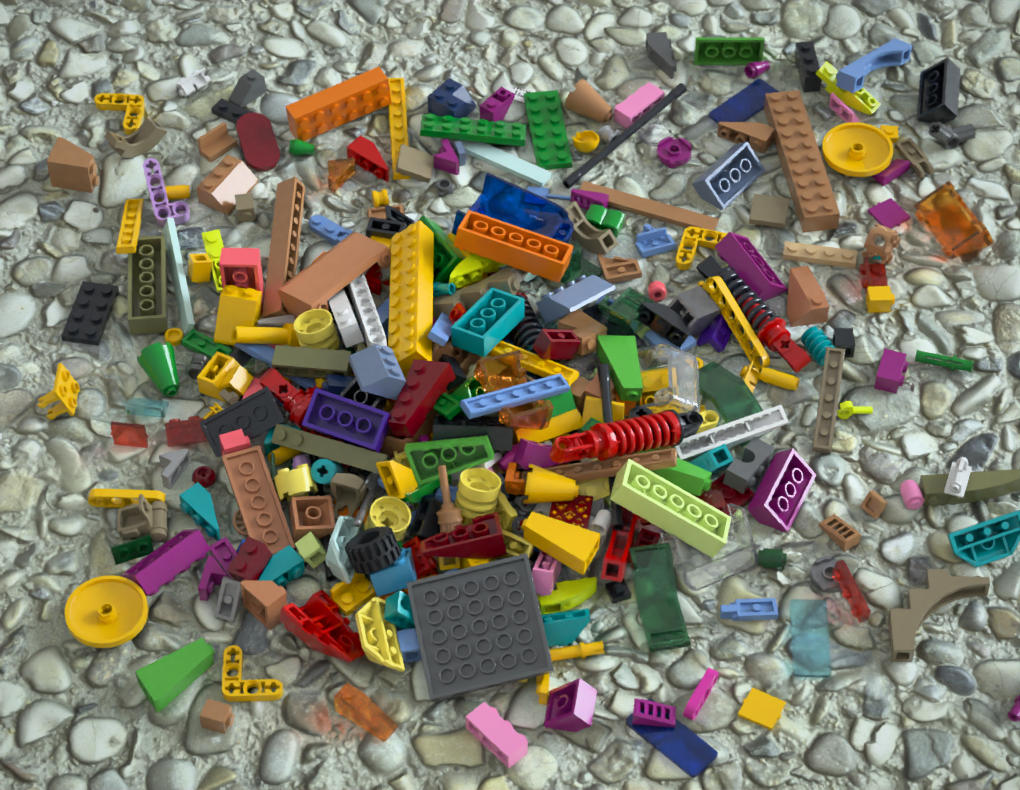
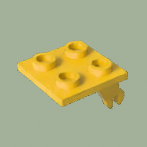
M58 363L53 390L38 399L40 402L37 404L39 408H44L49 403L57 400L61 401L47 411L49 415H46L49 420L65 412H68L70 416H74L75 408L77 407V397L80 391L79 384L73 379L69 370L62 363Z

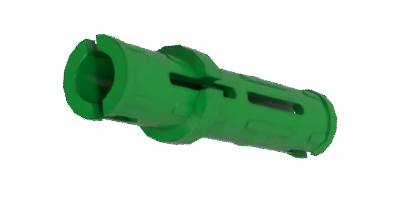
M917 350L915 362L918 361L947 367L952 371L957 369L969 373L972 372L974 362L959 359L954 355L949 357Z

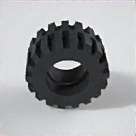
M388 526L367 529L354 536L345 546V551L353 570L360 574L379 571L392 564L401 555V549L393 530Z

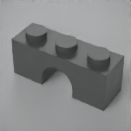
M754 437L745 447L742 461L735 459L726 469L723 483L744 494L748 488L751 489L754 486L756 478L763 475L766 466H770L774 458L773 452L775 447Z

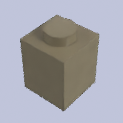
M253 194L234 195L238 223L256 221Z

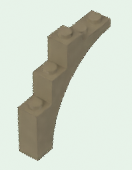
M507 265L492 276L455 291L453 295L433 297V317L437 321L442 312L450 316L451 310L454 309L457 303L462 304L466 311L469 310L492 287L516 295L521 289L520 282L529 272Z
M927 569L925 589L915 588L908 590L907 609L896 608L889 611L888 630L891 662H912L915 652V637L928 617L942 606L953 601L972 596H987L990 587V577L948 576V570Z

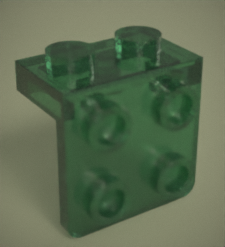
M575 241L572 244L574 247L569 265L560 280L563 284L573 280L576 283L575 279L582 275H585L586 278L591 275L597 277L602 275V269L581 257V244Z

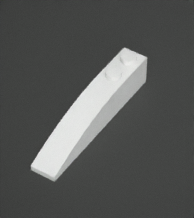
M343 288L328 299L345 346L348 348L363 342L364 339Z
M778 405L684 438L680 445L672 446L671 448H676L677 458L690 462L720 445L726 444L728 449L788 424L789 421L782 405Z

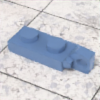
M776 598L735 599V602L730 603V605L720 606L721 619H732L733 621L778 619L779 616Z

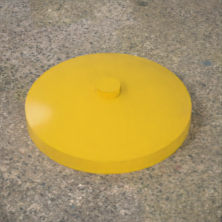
M850 122L840 124L828 131L823 139L822 155L826 163L839 173L853 177H868L882 172L889 166L893 156V144L888 135L881 129L866 123Z
M100 576L84 582L72 592L66 602L65 620L69 632L79 642L95 648H111L130 641L143 629L148 618V603L145 593L135 582L120 576Z

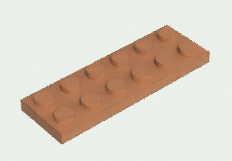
M260 445L222 455V461L248 537L265 543L272 556L288 545L296 551Z

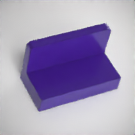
M721 313L700 334L697 341L698 346L710 343L718 353L724 351L732 330Z

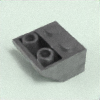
M700 285L678 294L668 305L669 308L680 314L689 333L695 337H699L722 311Z

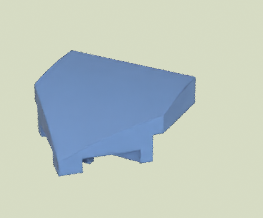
M645 223L643 231L636 235V249L642 258L676 250V243L667 234V228L665 227L656 229L652 228L651 224Z

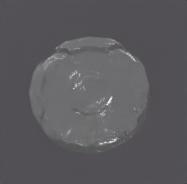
M652 118L637 131V135L642 143L649 146H658L662 139L672 137V127L665 120L661 121L659 118Z

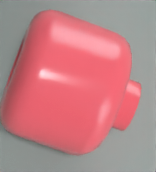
M660 281L650 283L648 286L649 298L655 302L664 300L667 295L664 283Z

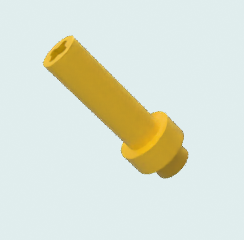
M285 323L282 328L234 326L231 333L232 342L237 344L300 346L293 326L294 323Z

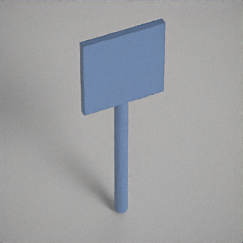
M528 186L525 203L546 205L547 198L570 200L571 197L548 194L549 188Z

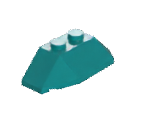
M1020 510L947 534L953 553L973 567H979L1012 555L1020 541Z
M589 608L542 615L548 646H566L569 643H573L591 621Z

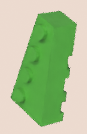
M488 435L406 443L404 448L418 485L439 479L438 466L446 465L448 476L494 460V451Z

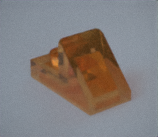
M354 158L328 161V188L330 191L335 192L356 172Z

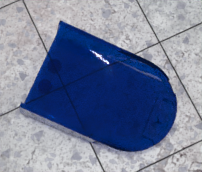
M488 172L485 176L481 195L469 209L564 243L570 241L574 229L573 221L568 217L569 213L557 203ZM457 210L452 234H457V229L467 212L464 213Z

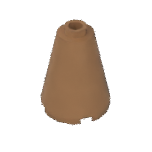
M581 79L574 86L576 89L573 92L570 91L565 100L564 107L567 110L601 123L609 122L614 115L612 113L613 109L584 79Z

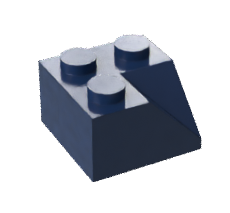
M451 78L447 79L427 96L428 112L436 116L449 115L453 118H462L468 116L476 109L475 102L464 86Z

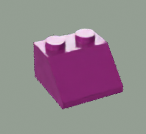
M580 678L550 690L544 727L578 732L590 727L593 721L597 690Z

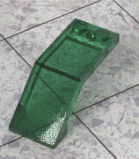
M629 287L610 306L607 305L610 298L608 295L597 306L604 317L636 334L644 326L643 323L637 320L639 313L636 311L642 302H656Z
M714 361L682 378L691 394L697 392L715 405L726 424L763 411L745 381ZM765 433V434H763V435H761V436H758V437H756V438L759 439V438L763 437L764 435H766V434H768V433ZM751 440L740 444V446L743 448L744 446L748 445Z
M669 542L629 548L636 605L649 652L689 647L690 638L677 596L673 554Z

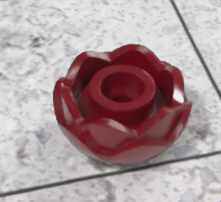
M200 466L192 473L194 484L199 483L204 488L212 486L217 478L215 471L209 466Z

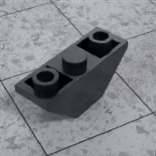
M642 302L633 316L678 348L682 346L690 334L680 314L665 304Z

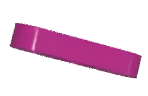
M711 668L706 670L685 707L683 717L692 721L695 720L716 684L719 676L718 671Z

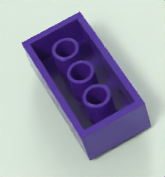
M315 388L302 425L311 431L380 453L389 429L388 420L391 414Z

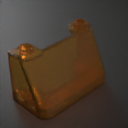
M947 181L913 206L917 211L914 213L920 222L923 220L944 247L942 251L946 257L949 258L951 256L954 259L989 247L994 241L983 222L975 217L961 196L955 191L953 184Z
M520 350L477 360L474 376L477 381L479 380L486 393L526 383V369L521 368L520 360H523L524 356ZM544 399L512 408L503 407L497 413L501 423L507 427L542 430L548 428L554 406L550 400L544 401Z

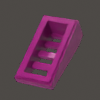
M572 189L570 203L576 201L579 207L586 210L592 204L601 205L607 209L609 195Z
M634 698L633 724L675 727L676 707ZM657 712H661V718L657 717ZM665 713H670L669 719H665Z

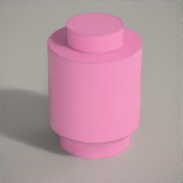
M906 480L900 485V493L906 508L919 509L924 504L925 499L918 483L914 480Z

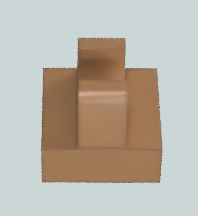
M872 490L868 492L860 507L876 519L885 510L888 502Z

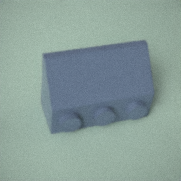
M373 345L349 356V362L361 391L393 400L397 399L406 380L390 347Z

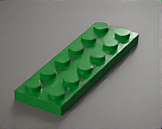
M558 90L523 93L536 166L545 170L572 168V158Z
M422 114L420 136L525 146L526 125L519 122L505 123L504 121L493 122L486 119L473 120L468 117L453 118L449 115Z

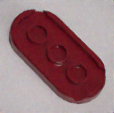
M260 113L244 114L237 121L236 132L245 162L249 167H253L257 171L272 170L279 163L280 151L271 122L265 115Z

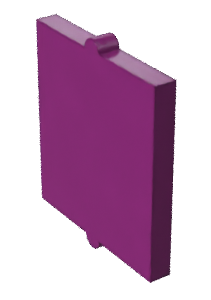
M892 198L881 203L878 202L877 205L867 210L880 225L890 229L910 220V216Z

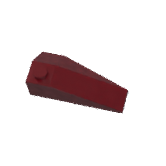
M498 512L475 517L472 519V523L465 526L459 524L455 526V530L452 532H441L420 541L423 556L488 559L507 554Z

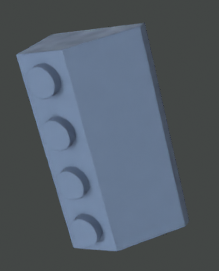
M746 141L731 147L692 185L701 199L720 210H724L765 169Z
M582 275L575 279L576 283L573 280L565 284V289L561 286L553 290L554 294L549 292L541 296L543 300L536 304L545 323H548L616 289L615 286L595 275L587 278L585 275Z

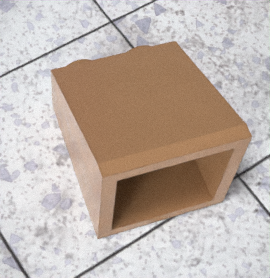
M58 137L47 159L51 186L93 193L95 186L97 187L99 184V176L96 173L97 164L94 162V156L68 140Z

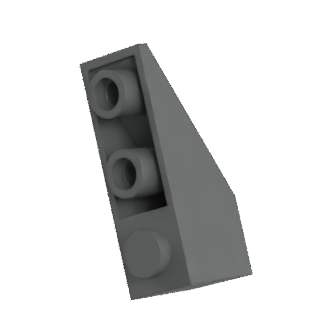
M667 32L646 33L648 58L670 79H673L677 67L676 61H673L674 52L670 50L671 39H668Z

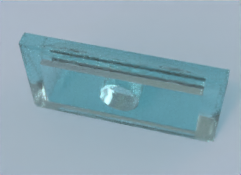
M131 397L126 404L127 414L165 418L169 401Z

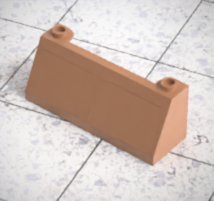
M353 232L276 291L289 315H294L295 320L302 313L312 309H325L329 311L327 300L375 263L384 269L390 267L391 253L387 246L358 232Z

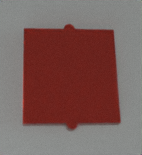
M111 421L112 431L110 435L113 436L114 445L148 448L147 439L149 435L146 434L145 425Z

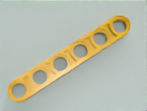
M719 276L708 278L706 281L707 291L722 309L721 314L750 362L754 361L753 367L759 370L763 367H769V355L722 278ZM713 281L716 283V289L714 288ZM723 296L725 297V301H726L725 304L723 303V299H722ZM732 311L734 312L735 319H733L732 317ZM741 326L744 329V334L741 332ZM750 341L753 344V350L750 347ZM759 357L762 358V365L759 362Z

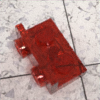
M864 257L863 264L859 266V273L863 275L861 285L862 289H865V293L867 294L868 287L888 286L885 264H869L868 257Z
M191 416L188 420L171 419L169 423H165L168 447L207 442V438L199 424L204 418Z

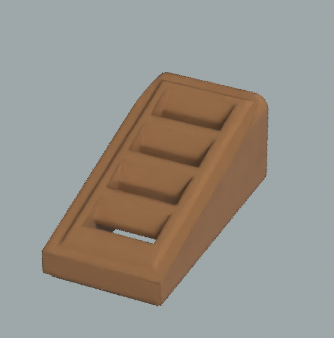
M835 514L819 523L820 528L843 552L860 543L861 534Z

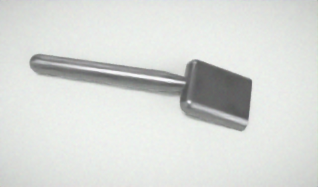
M371 472L364 482L369 492L353 521L355 527H359L362 524L374 496L381 498L386 494V490L378 484L380 478L378 473Z

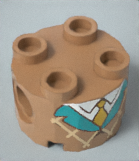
M875 223L876 228L872 227L866 238L864 247L867 250L862 252V256L882 265L890 264L893 258V249L898 247L901 238L898 237L897 231Z

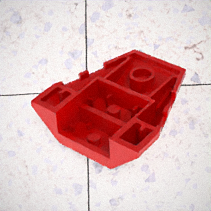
M321 590L312 594L306 604L300 608L294 603L282 607L280 621L288 631L292 632L312 650L349 663L366 655L362 649L359 633L351 630L349 619L347 617L343 619L338 612L340 607L325 591Z

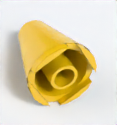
M529 464L528 468H532V472L527 473L524 495L528 496V500H524L523 504L573 501V497L578 496L579 485H575V480L534 464Z

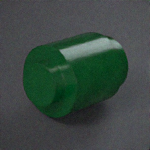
M763 548V550H758V566H763L765 569H782V565H786L787 553H783V549Z

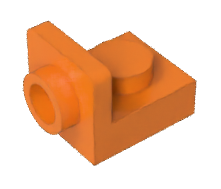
M509 462L505 477L506 493L524 495L525 480L521 479V472L517 469V463Z

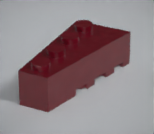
M413 360L405 379L406 382L399 393L388 420L394 436L414 437L426 420V414L434 409L436 400L446 392V386L449 382H453L456 378L450 363Z

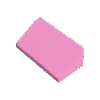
M831 93L829 107L846 123L860 122L855 113L834 93Z

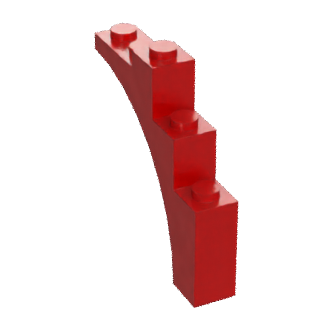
M621 506V510L623 512L624 528L619 531L613 530L609 547L603 560L601 579L621 582L627 572L629 554L633 546L639 516Z

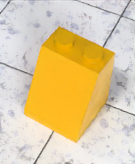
M235 285L224 286L219 300L214 335L215 343L235 346L231 338L234 326L257 327V321L261 319L262 291L252 288H241Z

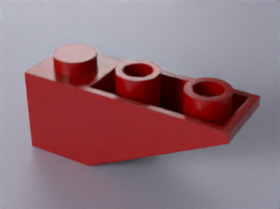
M360 135L347 146V159L351 163H355L387 183L389 182V169L372 141Z

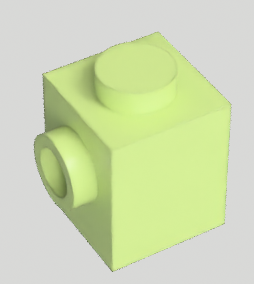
M311 531L295 543L299 550L297 553L313 569L325 560L327 552Z

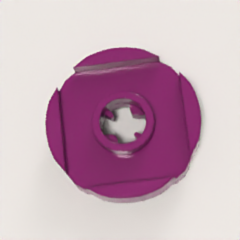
M673 137L664 138L658 143L656 156L663 164H666L671 169H675L691 160V144L680 137L679 140L673 139Z

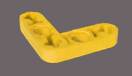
M100 93L95 96V106L99 110L126 111L123 122L125 134L130 135L141 126L145 109L143 96ZM117 101H124L121 104L116 103ZM133 113H137V114H138L137 116H134V117L130 116V115L133 114Z
M687 227L684 230L676 255V267L680 270L690 269L698 246L716 249L715 246L728 233L698 227ZM712 237L714 240L707 241L705 238ZM689 246L692 250H685L684 247Z
M231 645L224 650L222 693L225 700L229 702L275 701L283 696V685L277 679L242 680V649L239 646ZM232 654H236L235 663L231 662ZM230 670L238 671V674L234 677L227 675ZM250 687L259 689L255 694L247 692Z

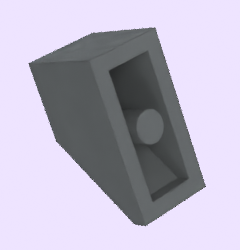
M254 69L241 76L229 97V101L243 108L266 92L264 76Z

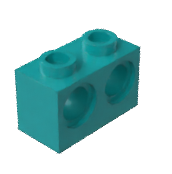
M398 591L386 598L384 619L402 630L414 629L415 623L409 595Z

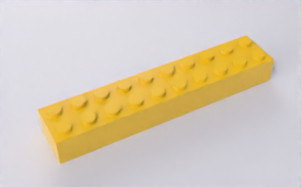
M420 220L409 225L400 233H396L391 239L388 347L393 350L405 379L414 359L432 361V340L427 336L432 329L434 232Z

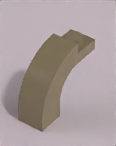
M146 117L142 125L130 135L120 136L108 131L104 137L109 141V146L121 157L132 158L154 148L167 131L157 121Z
M576 201L569 203L560 210L567 224L565 226L566 230H568L572 239L593 254H607L618 245L610 229H597L587 221Z

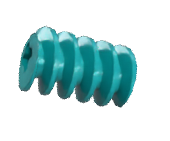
M813 326L807 329L801 336V342L814 360H816L817 364L824 366L826 347L835 348V346L824 335L823 330H818L817 327Z
M319 459L311 467L312 478L320 484L330 485L331 479L336 473H344V469L339 462L329 459Z

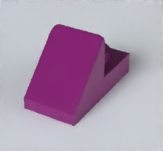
M441 140L439 154L433 156L434 168L459 175V160L449 140Z
M208 556L198 586L199 598L203 601H208L210 593H214L215 585L221 586L223 577L227 576L213 556Z

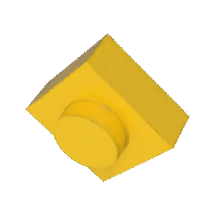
M880 125V129L888 135L892 143L898 142V126Z

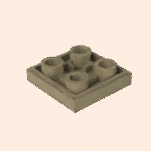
M401 144L396 172L415 178L418 181L429 183L432 175L434 155Z
M754 194L749 223L785 228L790 199Z

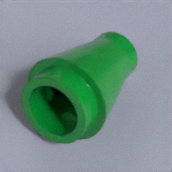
M296 138L295 140L290 139L289 153L293 154V156L313 155L315 144H310Z

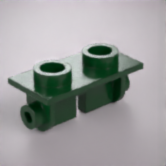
M143 535L141 538L119 545L115 544L110 548L116 565L149 555L154 551L150 535Z

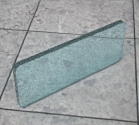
M809 599L790 600L793 675L795 677H830L831 662L827 602L825 600Z

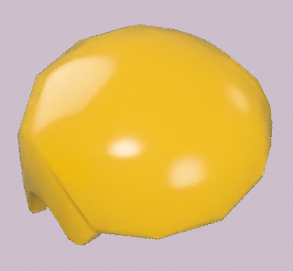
M583 131L581 133L577 132L575 138L572 136V141L576 150L582 153H589L597 148L600 138L593 131Z

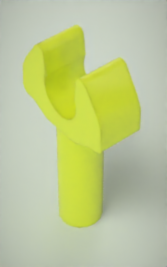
M851 401L840 403L841 410H837V415L841 419H848L852 414L873 413L871 406H853Z

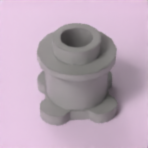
M609 125L601 127L598 131L600 141H604L607 144L620 134V130L613 131Z

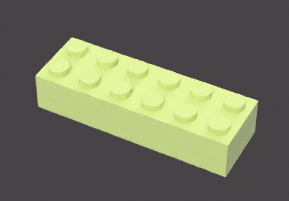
M630 459L617 472L610 500L616 504L623 506L712 558L726 544L731 521L730 516Z

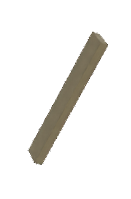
M826 347L812 451L829 454L832 452L845 349Z

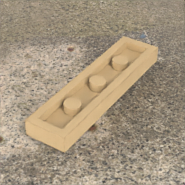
M785 241L782 259L855 269L857 250Z

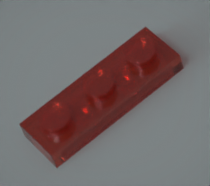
M844 559L836 562L832 572L834 580L839 582L843 597L851 605L850 608L853 616L857 617L859 623L867 621L871 611Z

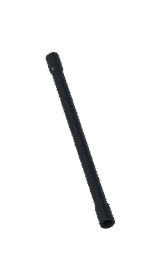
M680 83L673 88L668 95L579 169L562 181L563 185L567 189L575 185L586 173L670 103L687 91L686 86Z
M600 364L598 366V378L601 389L603 423L613 422L609 365ZM616 476L608 477L610 497ZM610 500L612 529L615 531L622 530L624 523L621 505Z

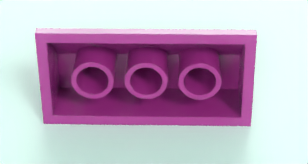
M729 232L715 246L719 252L718 256L723 261H726L729 266L733 267L739 278L743 279L746 285H749L752 291H755L764 302L788 290L747 237Z
M793 448L776 453L747 510L759 523L782 532H788L816 474Z
M199 529L182 530L120 576L135 582L145 595L152 596L159 591L161 585L171 583L175 579L174 576L190 569L191 563L205 558L206 552L211 548Z

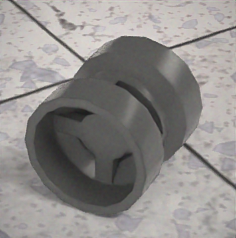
M203 354L193 355L190 362L191 365L187 371L188 376L197 380V376L210 359Z

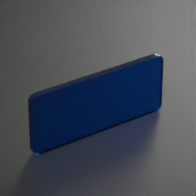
M757 79L709 112V118L716 123L745 122L764 109L766 93L779 91L762 79Z
M657 712V717L661 718V712ZM633 713L626 718V725L692 778L697 777L718 756V752L677 719L675 727L633 724ZM665 713V719H669L670 713Z

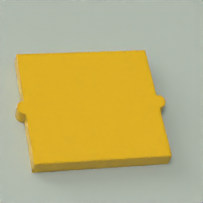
M752 688L747 698L743 699V705L738 712V716L772 731L777 719L781 718V712L786 702Z

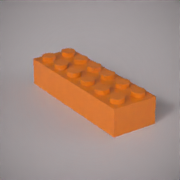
M378 66L285 106L290 132L296 139L306 141L392 104L389 79Z
M468 210L459 225L454 242V247L463 251L492 259L497 263H503L515 269H521L532 275H538L558 283L569 265L574 247L573 245Z

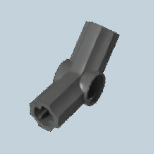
M933 122L929 126L928 131L930 136L943 143L947 149H953L959 142L973 139L976 135L972 124L952 129L950 126H945L940 122Z

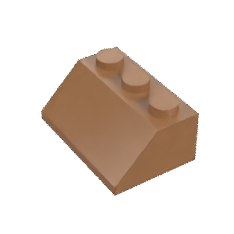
M226 155L197 186L199 203L229 215L236 207L234 195L249 193L258 183V179L243 161Z

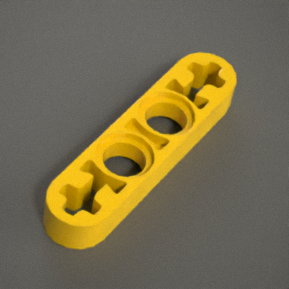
M96 488L89 491L88 503L94 507L123 508L133 504L139 505V500L133 498L139 499L140 494L145 497L150 505L155 501L165 502L166 495L157 490Z

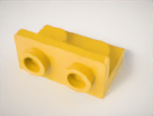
M356 572L351 583L346 584L342 581L335 584L330 590L331 598L340 607L339 610L345 616L350 615L377 595L373 584L365 578V574Z

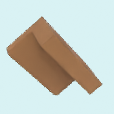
M224 122L197 139L199 154L210 163L237 146V140L228 134L227 124Z

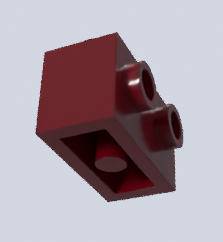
M541 329L533 348L541 359H572L581 341L572 329Z
M247 537L245 542L241 544L235 559L230 562L227 571L234 579L256 581L272 553L265 543Z

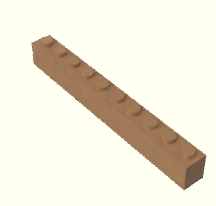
M296 177L277 184L265 295L263 299V319L289 315L276 290L296 276L305 194L304 185Z

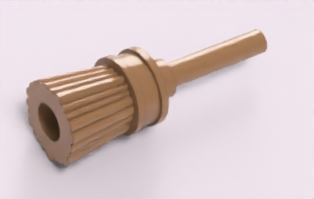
M446 465L438 466L443 504H441L442 509L436 512V515L438 516V524H440V533H449L455 530V526L462 525L461 521L463 518L461 517V509L455 507L454 502H451Z

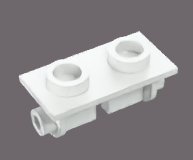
M206 69L195 70L189 77L179 79L176 82L174 91H178L181 97H186L196 91L193 85L198 90L208 85L210 78L204 75Z
M960 457L956 463L952 462L944 493L964 497L972 467L968 466V461L965 457Z

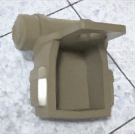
M336 473L332 477L330 486L332 496L336 500V506L333 510L334 519L338 520V511L344 509L345 506L348 507L349 511L347 516L353 517L355 511L362 505L369 491L364 480L349 473Z
M140 494L139 505L133 504L118 509L117 532L123 539L150 534L153 542H165L168 534L167 504L163 501H155L150 505L145 497Z

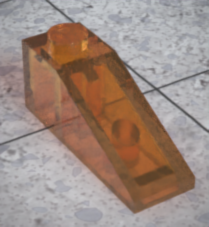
M346 682L335 694V711L383 742H386L398 728V725L372 700Z

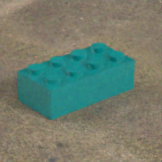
M492 287L451 326L452 346L485 357L525 317L524 298Z

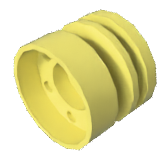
M312 309L302 313L294 321L293 326L300 347L326 348L328 350H337L339 348L340 339L329 311L325 309Z
M473 467L462 471L454 506L461 509V515L473 519L478 516L495 513L498 502L497 498L502 484L500 477L496 473L484 468Z
M393 496L381 497L371 505L363 530L388 526L392 528L397 542L401 541L402 543L411 521L410 508L399 498Z

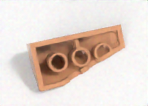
M809 267L790 268L786 309L790 326L796 327L827 322L829 305L824 292Z

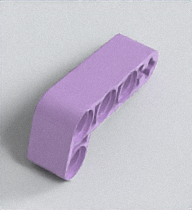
M154 158L146 159L143 163V169L157 225L164 228L167 217L173 218L175 225L186 223L190 218L188 205L183 201L168 202L159 162ZM153 168L155 174H152V175H151V170H150V169ZM158 199H163L162 202H156ZM179 211H185L183 214H178ZM161 215H167L165 218H160Z

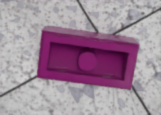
M896 159L885 170L871 177L885 186L909 171L910 161Z

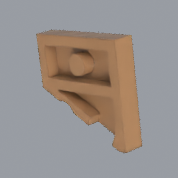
M597 254V261L605 281L616 283L642 278V271L636 259H624L618 256H614L611 259L603 257V254Z

